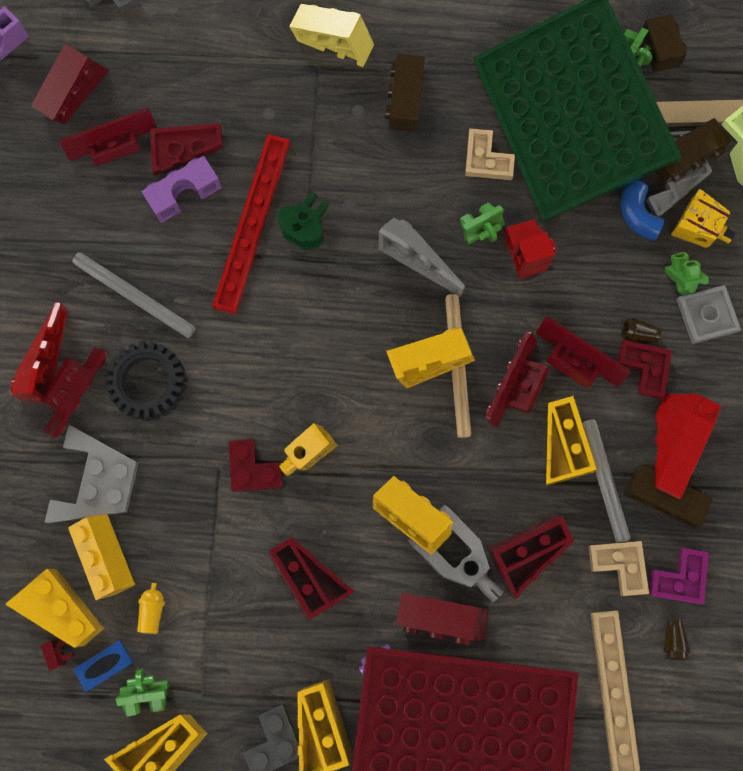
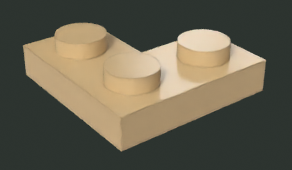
M469 128L465 176L512 180L515 154L491 152L493 131Z
M642 541L588 546L591 572L617 570L621 596L649 594Z

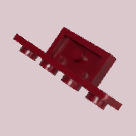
M145 108L61 139L60 144L70 161L90 154L94 165L98 166L140 150L136 137L150 132V129H157V126L149 108Z
M548 316L536 331L537 335L555 346L546 362L586 389L591 386L597 375L614 386L619 387L630 373L629 369Z
M526 331L524 337L519 340L517 352L508 363L507 373L503 381L498 384L497 394L493 403H490L487 408L486 419L496 428L499 426L507 407L530 414L550 371L545 365L529 361L537 345V340L532 332Z
M94 347L83 366L69 358L65 360L41 399L42 403L56 410L46 425L44 433L55 439L59 434L63 433L70 415L79 407L82 395L91 387L97 370L101 369L105 364V357L108 352Z

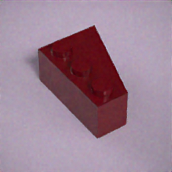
M65 43L31 106L52 120L65 125L109 70Z
M553 515L488 547L487 550L508 594L516 600L521 595V592L532 581L534 582L539 577V574L574 542V539L564 518Z
M292 537L268 552L271 562L307 622L355 592Z
M401 593L396 625L404 626L403 632L419 635V630L429 631L428 637L444 640L445 635L454 637L455 643L470 645V640L484 642L489 610Z

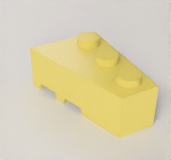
M301 4L289 26L298 42L323 52L327 48L337 52V57L343 60L345 56L357 60V65L364 67L374 46L361 15L356 12H344L334 8L327 9L316 5Z

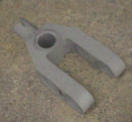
M443 505L439 511L449 515L453 521L452 533L458 535L465 542L470 554L456 568H453L437 551L430 555L412 539L409 538L408 542L442 578L469 588L477 586L491 603L495 602L498 599L497 596H501L504 591L487 575L490 567L481 540L450 508ZM471 561L476 564L477 573L474 576H469L464 572L463 567L466 562Z

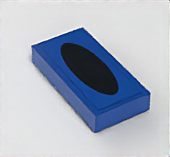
M119 640L73 670L85 692H88L132 665L134 661L123 641Z

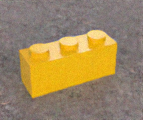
M393 476L373 495V509L430 555L452 534L453 521L449 515L433 507L426 497L416 494L405 481H400Z
M108 514L89 516L68 527L95 600L117 595L135 585Z

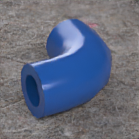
M636 180L625 185L620 201L622 218L632 231L654 242L663 227L664 219L647 211L644 201L649 188L645 183Z

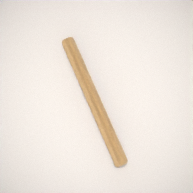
M449 294L445 299L448 329L462 328L459 296L457 294ZM465 365L452 370L458 438H468L471 436Z

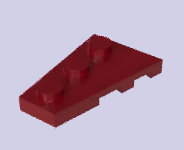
M220 123L150 129L152 173L154 176L187 164L195 158L199 159L202 156L223 149L222 127Z

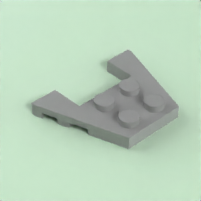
M690 131L670 133L675 141ZM708 162L695 172L693 169L688 171L687 175L677 183L671 181L666 184V191L648 197L646 203L651 213L658 217L662 216L713 172Z
M68 426L63 448L86 452L88 457L76 504L50 500L45 522L53 524L101 514L127 513L138 463L73 426Z

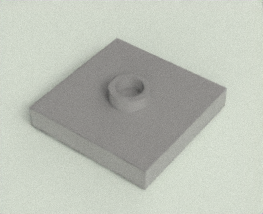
M725 285L680 296L676 299L692 345L741 331Z

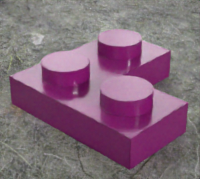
M680 548L677 573L651 570L649 596L704 605L709 552Z

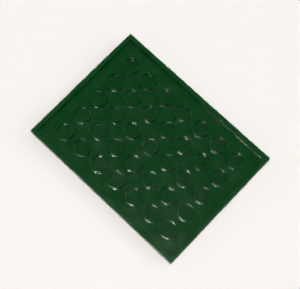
M583 0L473 57L544 223L682 159L609 0Z

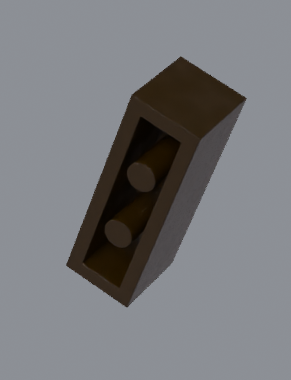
M397 54L396 63L391 65L390 77H394V84H389L388 98H392L391 105H386L385 119L389 120V129L417 132L425 64L424 56Z
M713 118L675 140L682 159L655 171V173L664 185L671 181L677 183L687 175L688 171L693 169L695 172L707 163V160L711 158L716 160L725 154V148L731 142V139L717 120Z
M647 463L635 467L623 495L691 528L702 526L713 501V498L706 495L707 492L695 486L691 488L686 486L680 499L655 488V466Z

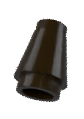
M632 318L624 321L621 335L622 338L632 342H658L661 336V329L639 319Z
M681 620L667 621L663 652L666 653V659L688 660V653H691L683 621Z

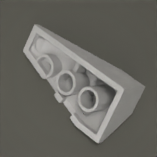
M393 218L380 229L379 250L450 292L457 294L459 297L462 296L465 285L416 230L413 229L410 223Z

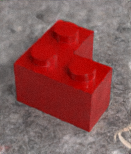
M535 219L507 227L504 238L519 279L547 271L556 253L555 243L553 239H549L547 232L543 233L542 228L537 226Z

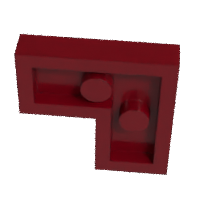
M623 340L620 344L617 362L626 368L641 371L637 394L661 400L664 398L672 350Z
M254 439L229 441L232 492L283 488L282 470L278 465L281 462L256 464Z

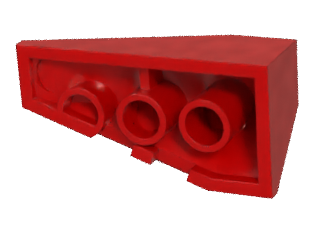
M56 302L17 369L15 378L12 379V396L19 400L42 403L41 399L55 378L68 309L61 303Z
M665 394L655 414V423H657V435L655 436V444H657L655 488L677 499L682 497L713 430L721 405L699 394Z

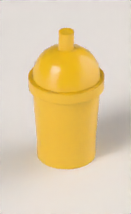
M152 583L151 589L144 591L138 600L137 632L158 633L165 601L163 594L156 590L157 583Z

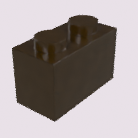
M673 14L646 20L642 28L648 30V33L643 40V44L651 48L649 52L653 56L650 62L653 73L680 67L687 55V47L682 42L680 27L675 22Z

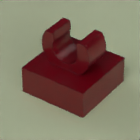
M58 640L49 641L40 645L49 671L65 666V660H70L75 656L74 653L63 654L62 648L67 644L63 640L59 642Z

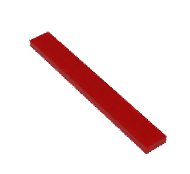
M267 134L212 304V308L233 315L237 314L291 144L290 139Z

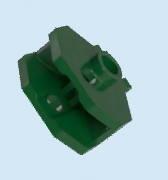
M311 192L303 203L300 202L297 206L282 207L277 213L283 238L303 250L319 248L324 241L320 226L322 224L321 218L327 211L330 202L325 199L320 203L316 211L311 209L317 199V194Z

